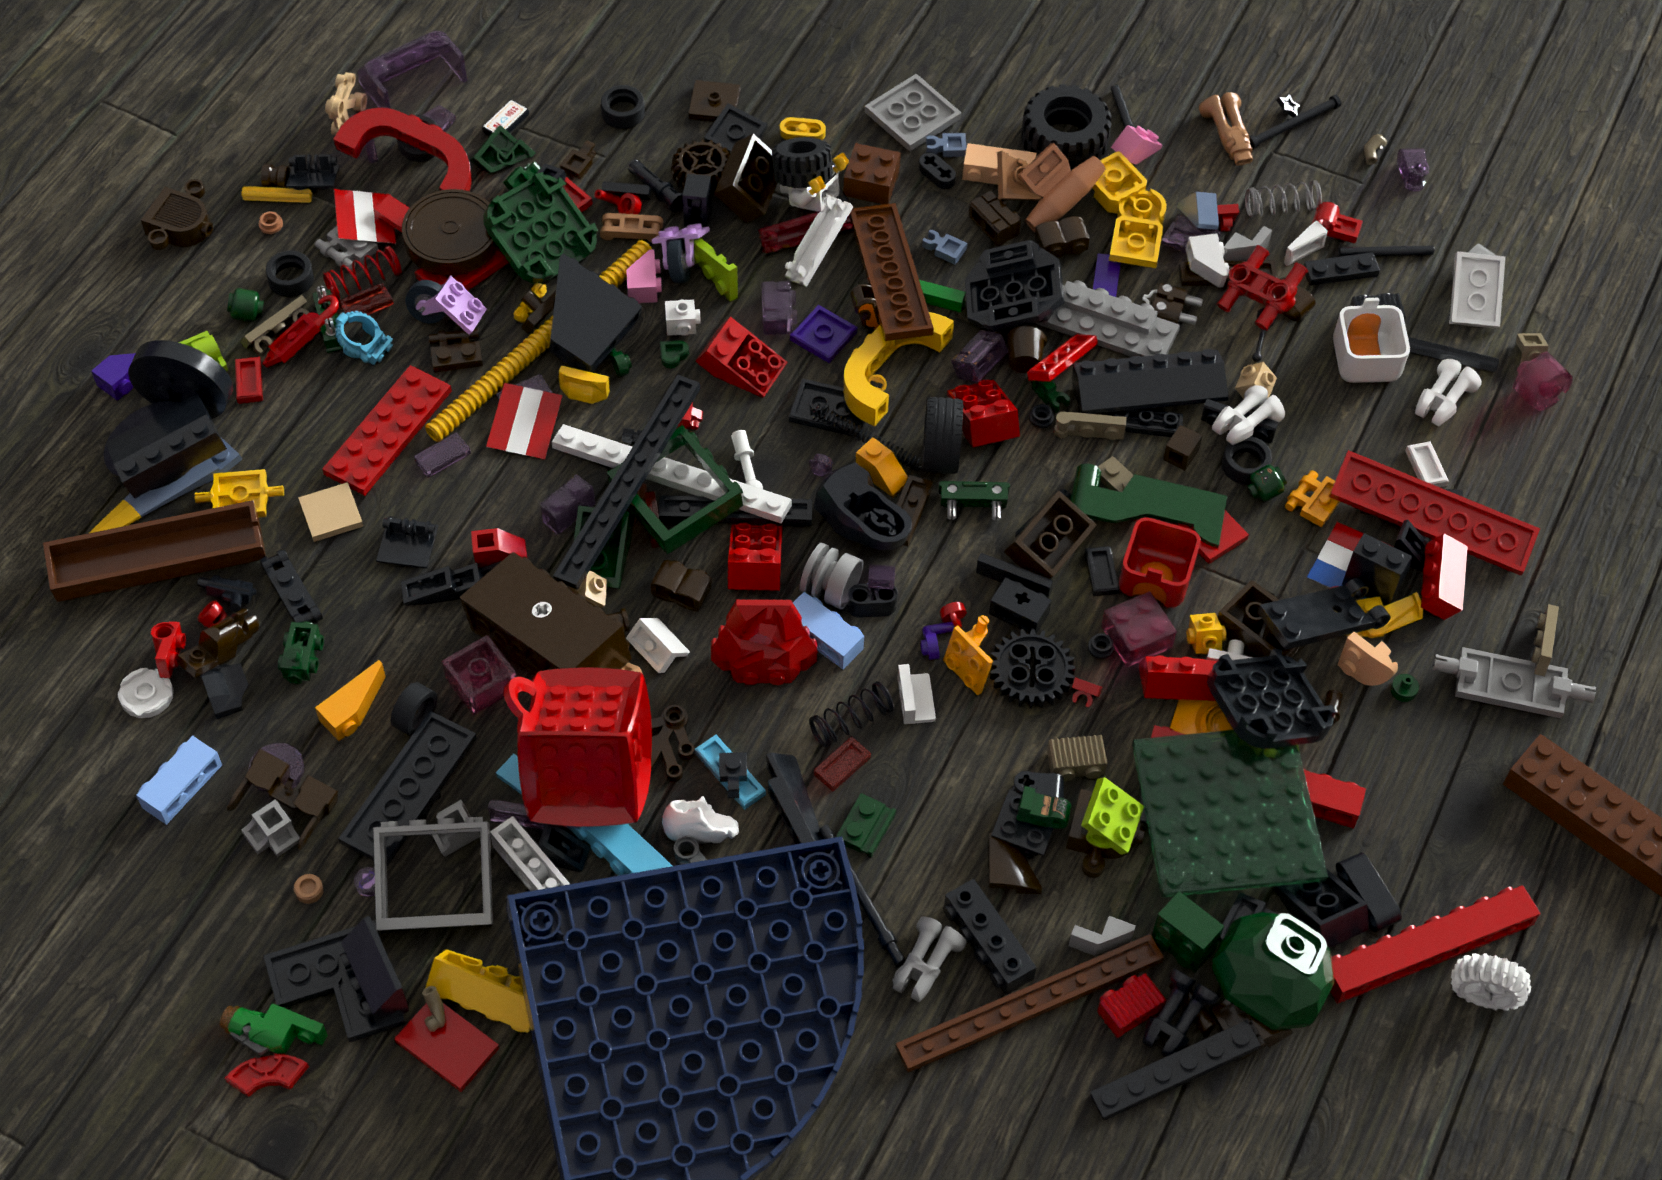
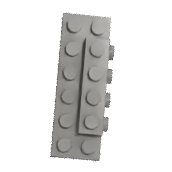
M1079 280L1074 282L1067 281L1065 286L1063 285L1065 303L1055 310L1048 321L1036 323L1037 325L1072 337L1075 334L1097 336L1098 346L1130 357L1168 354L1180 326L1179 324L1158 318V311H1155L1150 304L1143 303L1141 306L1132 303L1126 296H1119L1118 298L1111 296L1103 288H1097L1096 290L1087 288L1086 284Z

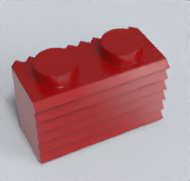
M1146 973L1139 977L1133 975L1123 983V988H1120L1118 991L1109 990L1101 996L1097 1012L1111 1029L1112 1033L1115 1034V1037L1119 1038L1149 1019L1150 1016L1160 1012L1166 1003V999Z

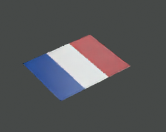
M1337 522L1307 578L1330 588L1342 586L1352 553L1364 533Z

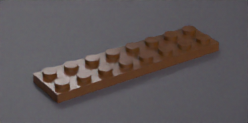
M896 203L852 208L850 219L867 280L872 287L873 298L877 304V315L884 340L891 341L933 335L934 327Z

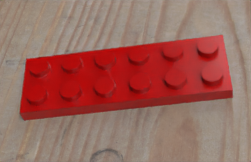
M410 365L323 467V474L341 484L348 482L352 490L365 496L452 392L451 385Z

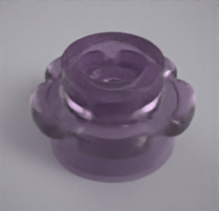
M815 454L813 460L809 461V466L812 467L811 471L818 476H825V474L832 472L833 461L826 455Z

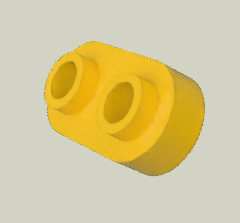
M789 117L781 121L780 135L785 140L799 137L823 140L826 135V126L822 121L816 119Z

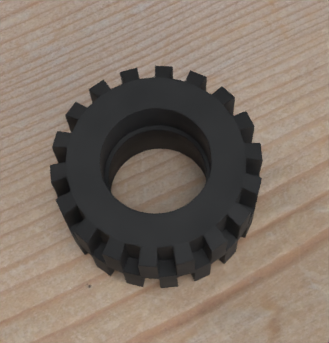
M811 137L792 138L780 142L772 149L774 179L782 186L808 188L810 187L808 182L818 176L822 177L824 183L832 177L831 146L826 141Z

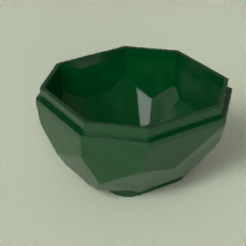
M1260 912L1234 920L1230 924L1212 960V969L1225 999L1272 1030L1301 1028L1312 1025L1334 985L1332 957L1326 940L1318 932L1286 913L1278 915Z

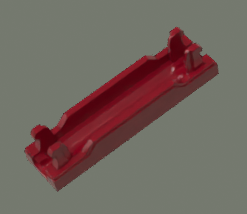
M819 212L758 229L763 252L770 253L800 245ZM850 213L840 231L853 228Z

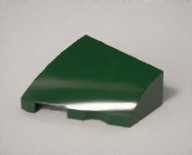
M499 125L469 161L491 174L528 157H533L536 152L521 139L517 140Z

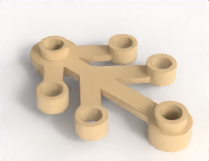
M346 72L344 75H337L335 86L338 89L336 94L326 102L325 112L330 119H333L331 125L332 135H336L340 127L349 119L347 109L352 108L354 111L361 112L366 108L367 95L365 93L355 92V94H350L356 80L353 73Z

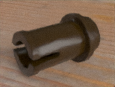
M1337 690L1327 691L1324 706L1333 705L1336 714L1333 717V725L1340 720L1339 710L1343 700V694Z

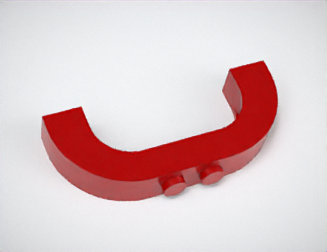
M389 108L364 110L350 117L340 127L333 139L336 150L357 159L364 146L370 140L379 136L394 137L445 162L448 172L439 187L440 191L448 189L470 191L471 189L470 164L461 144L435 124L428 125L415 115H407Z

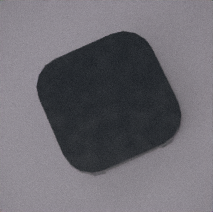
M1273 649L1269 656L1232 660L1229 654L1222 655L1213 665L1208 675L1207 684L1209 690L1234 732L1240 739L1258 748L1270 749L1321 741L1331 729L1333 717L1336 714L1333 705L1324 706L1305 676L1304 671L1308 665L1302 659H1299L1297 662L1291 657L1282 655L1283 649Z

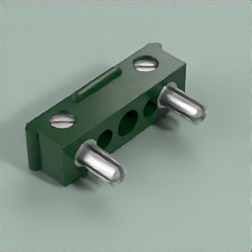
M318 286L317 292L312 293L316 311L319 315L331 304L330 301L321 305L318 304L322 297L332 295L331 290H325L324 286H321L322 291H320ZM335 313L329 320L326 319L325 324L319 331L320 336H323L327 353L343 350V347L338 343L335 332L337 325L335 319L339 316L338 313Z
M942 481L939 483L938 493L941 494V506H948V519H951V507H953V519H956V507H992V519L996 520L997 507V520H1000L1001 508L1007 507L1010 484L1008 482Z

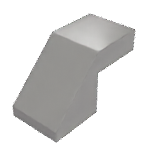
M1263 226L1253 240L1235 232L1224 246V261H1247L1257 245L1266 249L1272 230Z
M1109 916L1102 935L1075 925L1070 937L1069 947L1097 956L1130 943L1136 925Z

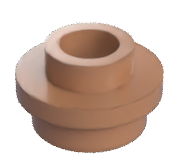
M269 211L261 215L259 228L262 232L274 234L282 229L283 221L277 213Z

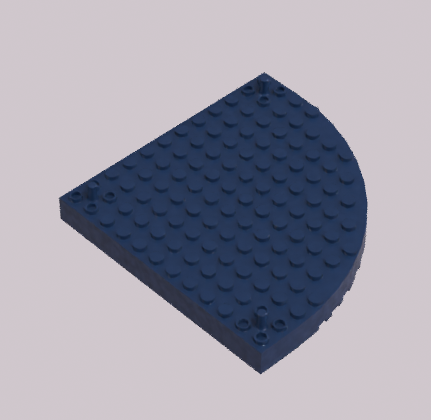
M842 836L507 896L506 909L560 1180H753L768 1168L798 1137L819 1108L842 1065L854 1032L862 997L861 989L864 974L863 923L856 887Z

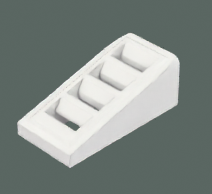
M1318 221L1313 222L1287 247L1284 264L1286 266L1323 248L1328 231Z

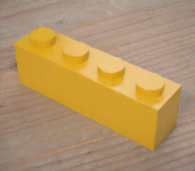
M445 950L434 958L426 988L435 986L440 998L453 1000L464 1009L483 1013L490 1020L501 1021L511 1025V1028L515 1031L527 1033L531 1031L519 976L508 974V968L499 965L484 967L482 966V960L450 950Z

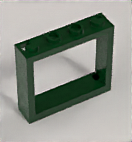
M683 425L675 430L656 462L685 445L726 494L670 530L666 529L640 496L636 494L628 509L667 555L743 506L741 496L743 490L740 485L728 478L729 475L726 469L721 464L717 465L714 462V457L709 449H703L693 431L688 432ZM622 463L607 472L609 484Z

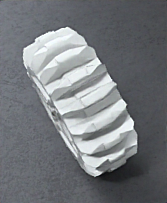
M1475 953L1472 956L1465 955L1463 958L1458 959L1454 969H1452V990L1457 993L1458 997L1465 998L1466 1002H1472L1485 1008H1493L1496 1011L1498 1009L1508 1011L1510 1008L1518 1009L1519 1006H1523L1525 1001H1527L1528 995H1530V975L1525 972V968L1518 966L1516 962L1508 961L1507 958L1502 959L1496 955L1488 956L1486 953L1483 955Z

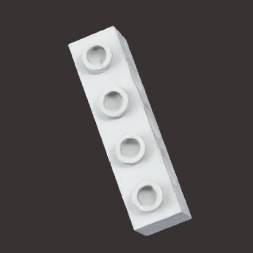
M513 816L490 831L494 849L530 891L570 884Z

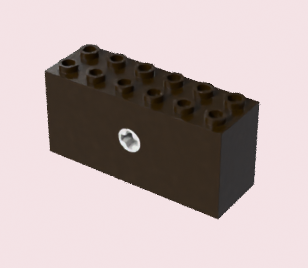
M514 552L459 597L471 630L533 675L538 671L563 668L621 669L632 660L629 651L630 645L624 634L625 628L618 619H611L600 607L592 606L581 594L573 593L562 581L557 582L551 578L547 571L544 569L539 570L528 558H522Z

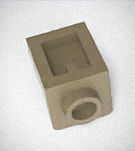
M1517 333L1516 344L1522 353L1520 366L1522 368H1544L1548 344L1542 334Z

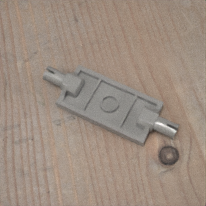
M1462 647L1459 659L1435 654L1433 660L1434 666L1432 671L1455 674V677H1457L1455 697L1562 718L1566 700L1572 698L1593 703L1596 694L1594 692L1596 691L1595 686L1572 683V680L1567 678L1568 668L1549 665L1544 677L1534 674L1535 663L1465 647Z

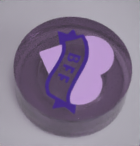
M365 867L355 875L354 884L359 894L367 897L375 895V868Z

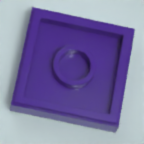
M818 305L790 334V341L830 363L857 334L858 327Z

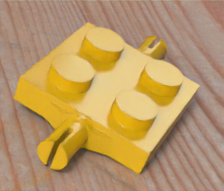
M265 469L214 473L210 492H195V502H211L213 508L253 500L258 516L266 517V504L269 497L284 496V486L268 487Z

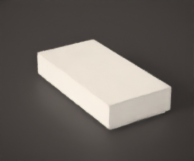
M1431 442L1407 446L1405 452L1417 478L1437 487L1447 486L1449 480Z

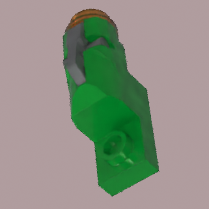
M273 1003L266 1014L248 1010L238 1005L235 1007L228 1006L220 1019V1027L224 1028L226 1033L259 1055L267 1051L285 1054L296 1035L298 1039L307 1044L315 1042L323 1045L328 1036L324 1024Z

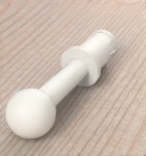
M738 430L733 432L731 438L736 452L734 458L741 461L746 480L745 484L763 489V485L760 481L756 480L750 460L754 455V451L750 449L746 431Z

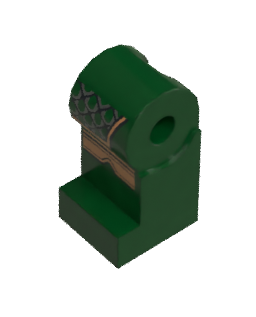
M1024 786L1016 820L1044 827L1063 829L1068 826L1071 803L1064 798L1036 793L1035 788Z

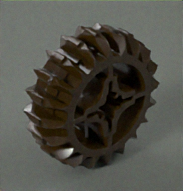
M703 139L698 143L693 140L691 145L684 143L683 148H678L676 154H673L671 164L672 177L676 181L677 186L684 189L687 174L711 176L712 195L730 154L727 148H722L720 143L714 145L712 140L708 143L704 142Z

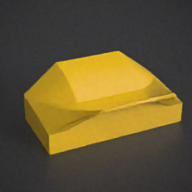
M566 366L560 367V389L569 399L590 404L607 399L610 392L608 376Z

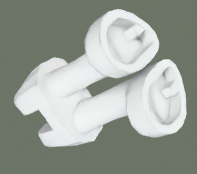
M1442 360L1437 368L1439 378L1431 390L1428 388L1423 390L1418 399L1415 414L1424 418L1432 410L1436 412L1432 423L1438 427L1456 413V402L1464 391L1474 393L1479 389L1482 384L1479 375L1467 366L1460 373L1461 363L1457 360ZM1459 375L1457 381L1455 382L1449 393L1446 396L1442 395L1448 384L1454 379H1456Z
M1254 385L1247 389L1244 393V400L1237 407L1232 409L1228 406L1221 411L1212 425V430L1219 435L1230 430L1226 440L1234 445L1252 436L1254 427L1264 419L1268 418L1277 422L1283 420L1285 410L1275 395L1267 399L1268 391L1266 388ZM1254 409L1255 411L1247 418L1244 416L1248 411Z

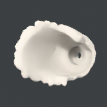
M704 796L698 801L686 802L684 799L672 801L666 806L662 817L664 832L674 842L681 837L689 836L694 838L697 843H721L728 837L732 839L739 833L738 822L731 816L715 813L712 805L707 804Z

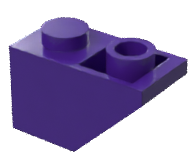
M136 353L110 355L91 370L96 385L117 401L125 394H128L133 388L128 376V369Z

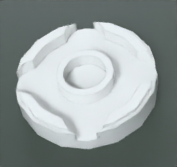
M140 668L131 672L122 680L121 688L118 692V698L123 710L129 715L138 718H150L162 713L173 699V686L170 679L160 678L158 669L148 670V668Z

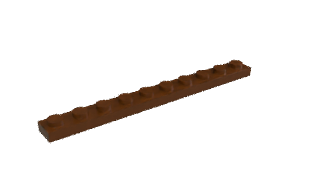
M1151 934L902 1040L896 1043L895 1048L907 1072H911L1162 963L1164 957Z

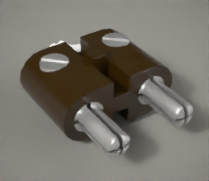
M1160 283L1158 290H1152L1148 295L1144 294L1143 301L1150 304L1147 298L1157 293L1152 307L1155 311H1158V318L1179 324V321L1193 325L1196 324V316L1182 313L1185 303L1201 307L1203 299L1188 295V290Z

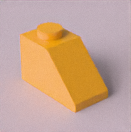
M872 437L856 452V463L870 473L876 486L891 497L897 495L904 488L908 476L890 449Z

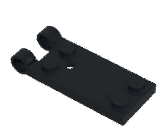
M1360 577L1350 580L1343 586L1261 604L1257 610L1259 616L1285 650L1352 634L1353 632L1357 633L1373 628L1379 629L1385 626L1391 618L1382 605L1373 607L1367 613L1358 605L1356 601L1362 599L1369 591L1368 586Z

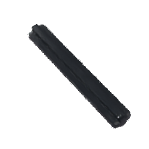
M1408 337L1411 353L1440 360L1454 359L1460 362L1461 365L1496 372L1499 365V359Z

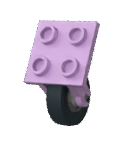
M701 224L688 225L687 228L679 230L678 226L668 227L664 229L665 231L658 232L659 235L652 239V244L662 243L663 266L665 270H669L670 277L674 283H685L690 279L691 266L695 265L694 239H698L710 231L709 227H702Z
M452 276L443 285L431 280L416 282L408 290L405 300L409 313L415 319L424 323H436L447 314L469 335L487 310L479 299L471 295Z

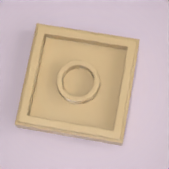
M348 482L298 497L314 542L363 527Z

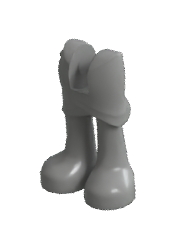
M921 917L916 926L919 932L917 942L912 952L908 954L903 966L896 971L892 979L893 989L900 993L905 990L910 979L917 981L911 994V998L917 1002H920L931 989L935 979L941 972L939 968L950 951L960 952L967 944L966 939L956 930L945 926L942 931L941 923L929 917ZM940 935L928 962L925 963L923 958L933 940Z

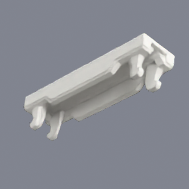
M830 195L825 196L826 206L815 217L794 254L793 262H787L785 268L788 269L785 274L787 280L807 287L853 208L851 203L841 202V199Z

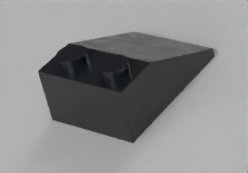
M1318 860L1271 881L1272 887L1291 916L1322 935L1326 940L1328 948L1369 930L1367 903Z

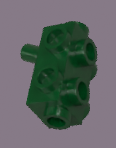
M306 621L301 623L291 622L289 632L284 634L283 646L285 649L283 655H279L278 670H281L283 678H286L288 682L301 684L303 680L310 681L311 674H316L318 671L319 660L315 657L317 651H322L324 636L320 635L317 624Z

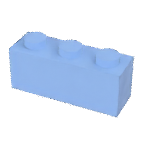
M803 592L793 602L802 617V625L809 628L810 638H815L817 641V651L841 669H844L863 650L864 635L857 627L846 623L837 612H831L823 606L818 598L811 597Z
M194 736L187 742L182 743L178 747L176 754L168 762L163 763L158 769L157 774L139 789V793L136 796L141 807L167 825L222 766L218 753Z

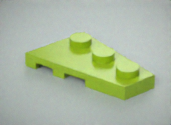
M694 239L695 264L698 263L705 277L714 282L717 291L721 295L724 294L730 302L738 298L737 266L733 263L730 265L726 264V257L722 254L716 256L713 247L703 239Z

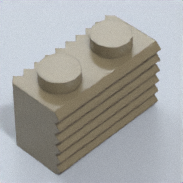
M1102 735L1078 736L1076 738L1067 737L1065 739L1056 738L1055 740L1050 739L1048 741L1047 755L1050 773L1062 775L1064 781H1070L1075 777L1086 776L1088 779H1096L1106 773L1107 759Z

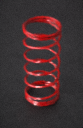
M391 246L385 247V253L377 250L376 261L371 256L365 255V268L359 261L353 260V273L347 266L341 265V278L333 270L323 273L327 289H330L331 294L340 300L338 288L331 276V272H333L343 285L347 295L350 296L343 277L342 268L345 267L355 280L359 291H361L362 289L355 273V262L361 266L371 286H373L374 284L367 268L366 257L373 261L383 281H385L379 264L378 252L385 256L395 276L401 274L402 268Z

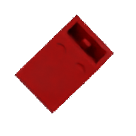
M731 316L718 328L695 361L714 377L762 398L765 397L788 363Z
M981 380L977 384L959 385L955 389L947 390L949 398L963 400L962 431L972 447L1020 436L1018 409L994 380Z
M748 523L731 525L728 556V589L780 591L782 526L774 524L750 525Z

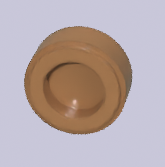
M303 875L294 884L296 897L302 903H314L323 895L324 888L322 882L316 875Z

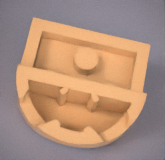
M1355 632L1347 638L1337 664L1345 674L1369 686L1385 683L1398 670L1397 662L1392 663L1389 657L1391 650L1381 641L1374 647Z

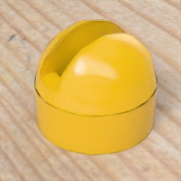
M875 374L867 380L869 384L871 381L883 384L882 388H875L883 392L885 391L887 382L883 376Z

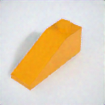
M380 660L315 707L319 721L338 741L352 735L357 730L386 677Z

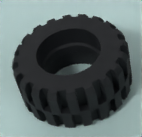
M1060 84L1059 87H1054V85L1047 87L1046 91L1041 90L1030 98L1024 109L1021 131L1022 145L1027 152L1037 153V157L1051 143H1054L1069 160L1070 170L1092 156L1100 160L1107 149L1111 128V113L1108 111L1106 103L1104 101L1101 102L1102 99L1096 93L1094 95L1091 94V90L1087 88L1080 89L1077 85L1070 87L1066 86V84ZM1055 124H1070L1078 127L1081 131L1072 133L1061 132L1051 126Z

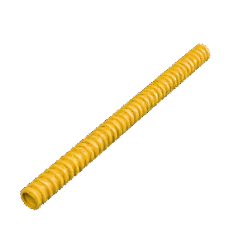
M639 240L631 249H628L626 253L618 258L616 262H613L606 271H603L598 276L608 284H613L618 288V285L627 280L626 270L647 251L652 250L651 246L647 242ZM553 316L546 320L543 325H540L539 329H536L528 338L524 339L523 343H520L512 352H509L507 357H503L496 366L491 368V371H487L480 380L475 382V385H471L468 390H465L464 394H461L458 399L453 401V404H449L446 409H443L442 413H439L436 418L431 420V423H427L425 425L427 434L434 441L441 442L443 437H447L450 432L454 431V428H457L460 423L465 421V418H469L471 413L476 412V409L485 404L487 399H491L498 390H501L504 383L512 380L514 376L519 374V371H523L530 362H533L535 357H539L546 348H549Z

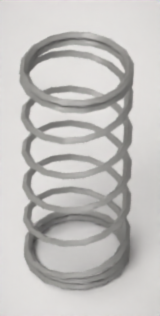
M1311 180L1308 186L1300 181L1296 188L1291 183H1287L1284 189L1279 184H1276L1272 190L1267 186H1263L1259 192L1254 187L1248 188L1245 193L1247 213L1251 218H1255L1257 212L1262 217L1263 205L1260 196L1262 189L1266 188L1270 193V211L1274 215L1275 202L1273 191L1275 187H1279L1283 193V212L1286 214L1288 206L1285 190L1288 185H1291L1295 191L1294 206L1295 210L1299 212L1300 201L1297 189L1300 184H1304L1307 189L1306 204L1308 210H1317L1322 200L1320 185L1316 180ZM1313 184L1315 185L1317 192L1316 206L1313 200ZM1250 191L1253 198V214L1250 208Z

